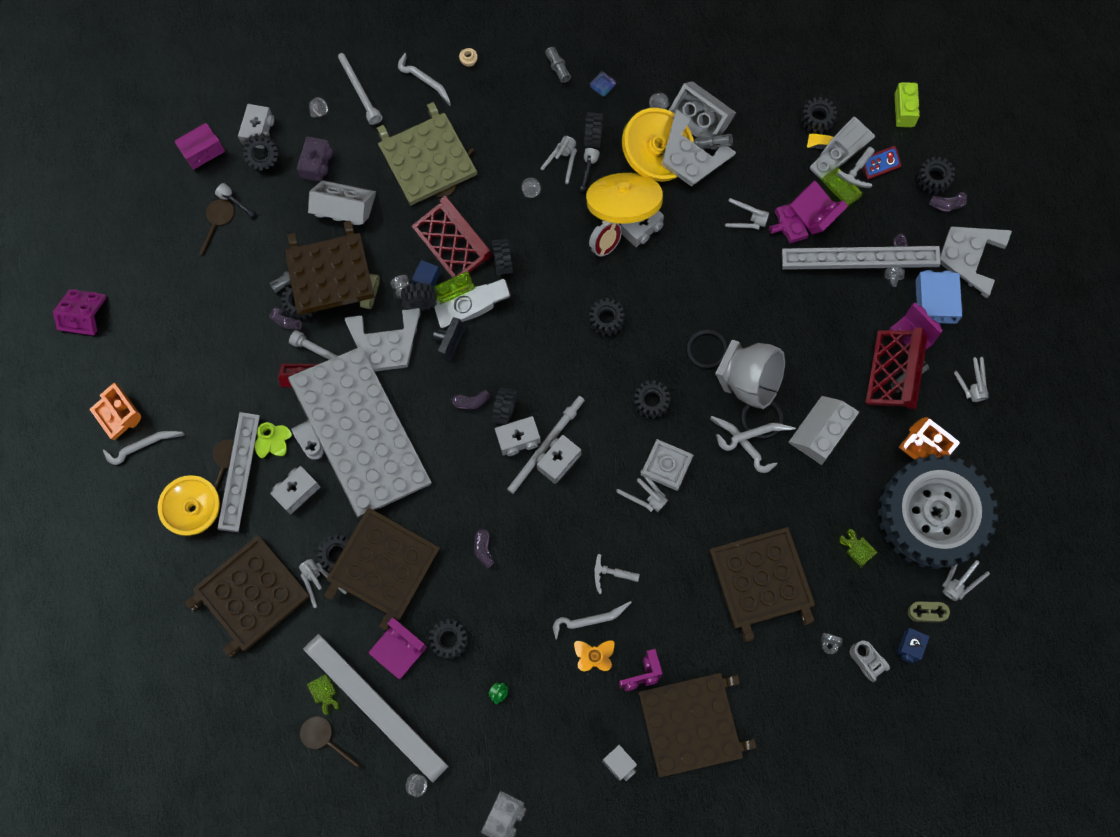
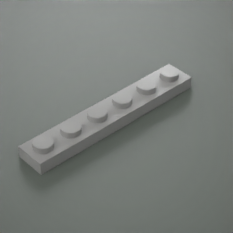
M239 413L218 530L239 533L260 415Z

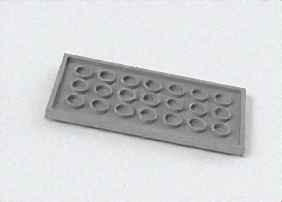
M362 347L288 377L357 518L364 516L368 507L375 511L431 485V481Z

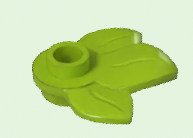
M269 422L261 424L257 429L258 439L255 442L257 455L260 458H264L271 452L276 456H284L287 451L285 440L292 436L291 431L283 425L275 426ZM271 430L268 436L264 435L265 431Z

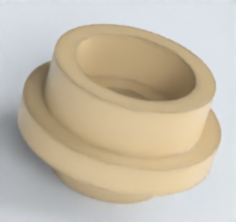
M471 48L462 50L459 54L460 62L465 66L474 65L477 61L476 51Z

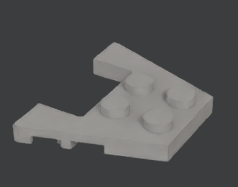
M677 110L673 115V122L661 165L690 186H693L724 162L731 159L736 152L728 146H722L717 149L713 156L709 155L682 135L691 119Z
M951 227L940 254V263L947 270L959 273L960 277L966 280L969 286H974L982 292L981 295L988 298L995 280L976 273L985 244L989 243L1005 249L1012 231Z
M420 308L402 310L404 329L365 334L362 316L345 318V322L357 347H362L373 371L408 367L418 319L421 314Z

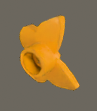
M581 641L574 643L576 655L581 658L578 662L580 671H588L593 666L602 671L610 670L612 663L609 657L613 654L614 641H606L598 647H591Z

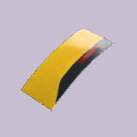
M809 134L807 148L825 149L834 137Z

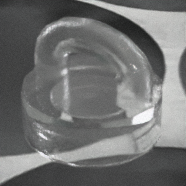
M656 93L651 96L649 104L651 108L666 109L669 106V101L664 93Z
M316 97L309 103L310 115L313 118L316 116L321 117L328 111V106L322 98Z
M527 178L521 185L523 194L527 197L533 198L540 193L541 187L535 178Z
M889 267L885 269V278L890 279L891 285L896 287L898 280L904 279L905 271L899 267Z
M822 633V649L827 654H834L837 652L838 647L842 646L843 639ZM828 643L834 644L832 649L827 647Z
M412 773L406 782V792L414 797L422 796L427 788V780L422 775Z

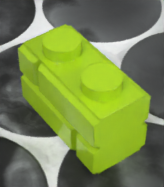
M899 83L894 94L896 126L915 127L920 117L918 109V84Z

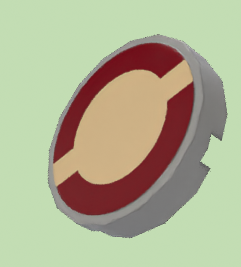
M604 220L600 227L597 226L594 229L589 241V246L594 254L605 256L613 251L620 241L622 234L619 223H611Z

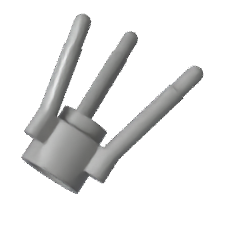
M564 136L556 149L541 166V170H544L554 157L558 159L560 155L568 156L570 154L565 183L568 184L574 156L577 152L575 149L576 141L569 136Z
M729 198V202L753 212L750 221L754 223H726L725 227L754 228L759 230L760 226L765 227L769 212Z
M980 357V370L977 358H973L977 383L971 385L970 390L957 371L954 372L958 382L965 391L967 399L971 398L972 402L988 399L983 357Z
M646 477L644 478L654 491L640 478L637 479V482L650 494L647 499L649 504L617 489V493L646 507L650 512L653 509L658 512L668 501L665 498L666 495L659 490L651 479Z
M309 559L299 566L302 572L300 576L305 583L313 607L317 608L309 581L313 580L320 590L322 587L317 579L320 575L319 571L326 578L329 576V573L320 563L316 564L313 559ZM338 588V589H339L341 592H343L344 594L347 593V592L344 591L343 589Z
M976 560L960 581L956 579L951 581L957 565L952 566L946 581L942 585L945 588L943 593L954 601L962 600L965 594L983 581L990 572H985L964 589V582L975 570L979 561Z

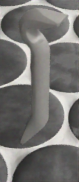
M404 53L398 61V69L402 73H412L437 90L445 102L451 106L448 95L440 83L414 66H404L407 58L406 53Z
M713 416L710 417V420L729 431L733 436L741 433L733 424ZM747 439L739 442L754 459V467L758 472L767 473L777 465V463L761 466L760 461L762 457Z
M769 423L734 435L729 445L726 444V441L719 434H716L719 446L726 451H730L740 441L771 431L793 430L796 428L779 423Z
M177 431L157 432L122 448L117 458H114L105 450L103 452L109 463L118 465L130 453L161 439L184 436V433Z
M630 601L608 613L571 621L566 617H560L553 624L555 638L557 640L560 630L559 626L562 623H565L567 628L575 629L611 621L617 618L632 602Z

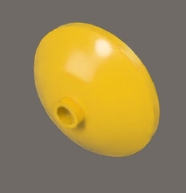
M183 476L175 479L165 487L158 501V514L163 525L171 532L182 536L196 535L205 531L215 521L220 508V499L215 487L209 481L199 476ZM196 506V509L190 512V508Z

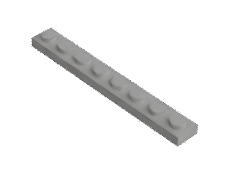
M939 246L782 249V269L939 267L941 264Z

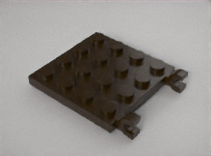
M351 221L344 222L347 236L298 246L295 233L287 234L290 249H285L298 315L375 298L360 233L354 234Z
M368 507L326 579L331 585L324 597L332 600L337 589H343L386 613L378 626L386 631L389 627L387 623L392 618L400 620L440 547Z
M788 527L709 550L734 629L741 628L744 643L754 639L750 627L752 624L797 611L801 612L804 626L815 621L810 610L811 607L815 606Z
M257 535L195 586L193 590L196 594L184 603L193 612L202 602L205 603L234 639L222 649L231 658L240 648L244 652L247 651L310 598V596L261 537Z
M721 673L639 692L659 778L742 759V751L757 748L754 739L741 743L738 741L725 688L740 684L738 675L723 679Z

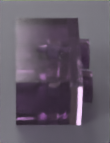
M306 136L296 168L300 178L321 182L323 176H326L328 159L332 158L333 153L328 140Z

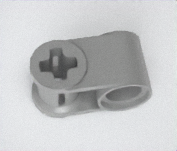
M309 420L291 429L296 440L310 459L317 460L322 457L324 450Z
M860 641L851 646V657L870 681L875 682L877 676L883 671L890 669L885 659L878 654L869 642ZM859 646L864 647L866 650L864 657L858 654L857 649Z

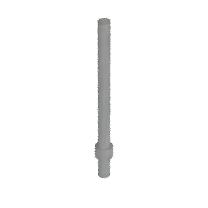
M578 396L573 404L565 409L563 417L507 488L509 492L514 494L537 464L539 456L547 451L552 441L560 434L569 420L574 419L577 415L576 411L585 401L581 396Z

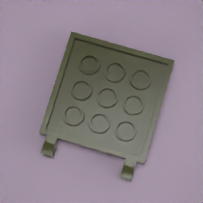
M434 102L427 105L428 113L432 119L397 135L389 137L384 125L377 127L378 134L382 140L378 143L379 148L410 206L477 175L472 161L446 114L439 115Z

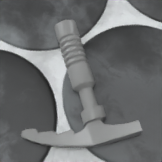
M868 147L849 174L839 170L837 176L853 185L871 188V183L856 180L855 176L875 150L872 147Z
M598 554L595 583L599 594L602 593L599 582L600 573H609L615 577L638 582L640 574L617 568L610 569L608 566L602 567L601 555Z

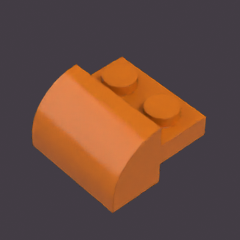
M115 382L100 394L102 399L90 408V411L109 438L113 440L118 438L129 427L134 428L141 419L138 410L119 384Z
M925 417L917 421L909 429L911 431L899 448L915 460L935 454L936 457L950 455L960 442L931 419Z

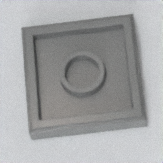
M656 439L641 472V476L678 491L693 458V454Z

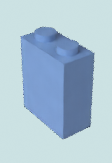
M926 270L920 272L916 278L917 304L926 310L927 315L932 320L938 323L957 324L962 317L960 274L953 273L952 271L933 272Z

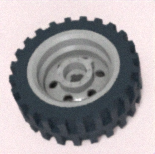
M935 454L923 459L922 457L915 459L891 477V480L883 488L885 490L884 494L879 499V503H882L881 508L878 510V516H882V523L879 525L881 530L885 529L888 535L885 537L887 543L891 541L895 546L893 550L897 554L902 553L906 556L904 560L908 562L915 561L918 563L917 566L920 567L931 566V569L948 568L975 557L982 548L989 544L988 538L994 535L996 530L992 527L993 523L998 521V514H994L993 509L998 507L997 500L992 501L990 494L994 493L992 486L987 488L984 484V481L987 480L984 475L978 476L974 473L977 469L973 465L969 467L964 466V460L960 458L950 460V455L936 457ZM924 490L929 491V497L923 495ZM945 492L950 493V495H951V498H950V499H949L948 497L944 496V493H945ZM914 507L920 511L919 514H914L912 508ZM955 510L961 513L960 518L955 517ZM937 511L938 515L933 516L931 512ZM923 525H927L928 533L922 531ZM943 528L948 529L950 533L948 535H945L943 533Z

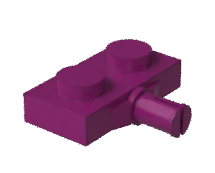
M790 204L776 208L775 214L778 218V224L769 226V231H771V234L782 231L791 244L807 239L808 232L802 221L790 208Z

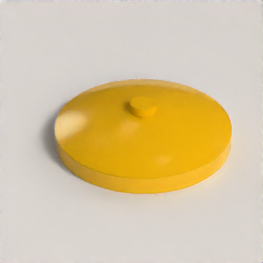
M647 108L638 112L627 123L622 135L623 152L630 166L641 176L659 182L670 181L678 177L661 165L673 122V115L675 114L669 110ZM686 126L682 135L694 143L692 133L689 127Z
M617 173L602 177L589 187L586 194L587 207L599 219L611 223H635L645 220L659 211L663 202V192L660 185L651 178L643 177L636 173Z

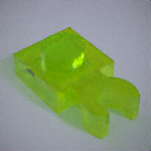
M849 529L847 533L851 539L847 540L844 536H841L839 540L843 545L850 547L847 553L862 567L877 551L863 537L858 541L856 533Z
M327 674L307 684L317 704L323 703L322 711L324 714L329 715L327 707L330 704H333L336 710L339 709V704L331 698L336 692Z

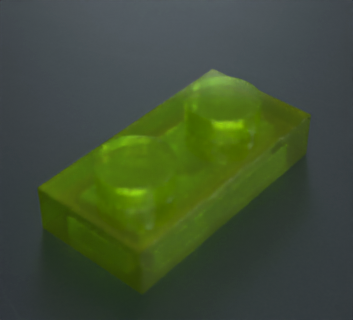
M836 167L826 174L822 181L841 201L844 200L849 206L861 197L862 192L856 185L848 183L837 176L840 169Z
M468 271L434 286L440 305L475 289Z

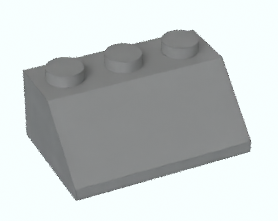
M693 81L684 83L669 109L673 113L678 110L691 119L687 126L697 138H705L713 134L716 136L721 135L736 114L735 111Z
M322 180L309 191L308 213H312L316 217L326 216L331 217L335 221L345 220L351 221L354 225H361L369 218L376 191Z
M821 396L788 443L822 465L854 421L859 411L842 400Z

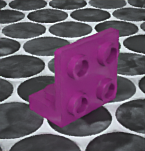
M207 123L175 140L176 145L193 170L225 152L219 139L213 134Z
M813 181L789 205L811 234L824 231L848 207L844 200L832 202L816 181Z
M68 290L53 310L57 330L95 335L97 327L94 315L105 301V294Z
M917 303L912 304L906 315L889 329L890 331L923 328L928 335L926 350L934 344L943 331L940 324L932 320L927 315L926 310ZM904 337L899 342L905 347L911 342V337Z
M392 618L387 623L390 628L373 646L369 654L394 676L401 679L426 650L427 646L397 620Z
M656 649L647 651L643 660L645 671L650 673L619 681L620 689L624 688L625 691L637 689L638 684L645 683V686L658 683L657 681L661 678L662 671Z

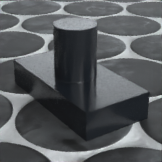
M452 318L447 332L436 329L433 334L435 341L442 342L438 352L448 361L452 360L466 328L459 318Z

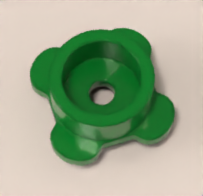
M496 682L491 687L489 697L492 701H495V704L502 702L506 698L508 686H505L503 682L501 684Z

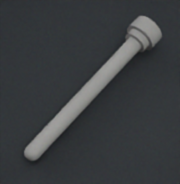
M340 53L338 58L367 111L366 118L369 124H378L382 120L380 111L373 108L345 54Z
M295 330L289 338V344L295 347L303 346L328 360L337 357L336 354L307 340L304 333Z

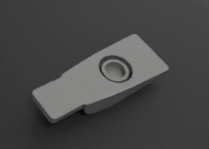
M853 117L834 136L820 157L810 166V170L821 180H824L834 169L836 170L874 139L875 135L856 117Z
M501 279L489 285L477 286L437 299V305L434 308L440 327H449L453 317L459 318L462 322L478 317L494 307L493 303L509 298L510 292L506 281Z

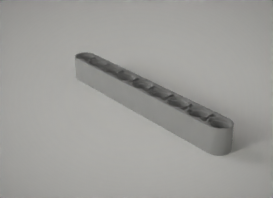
M317 634L303 648L432 782L449 767L320 634Z

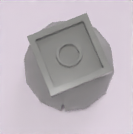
M732 340L715 374L725 392L732 394L733 391L736 397L744 403L755 408L764 409L771 404L782 382L785 368L784 352L778 347L763 343H756L742 348L739 341Z

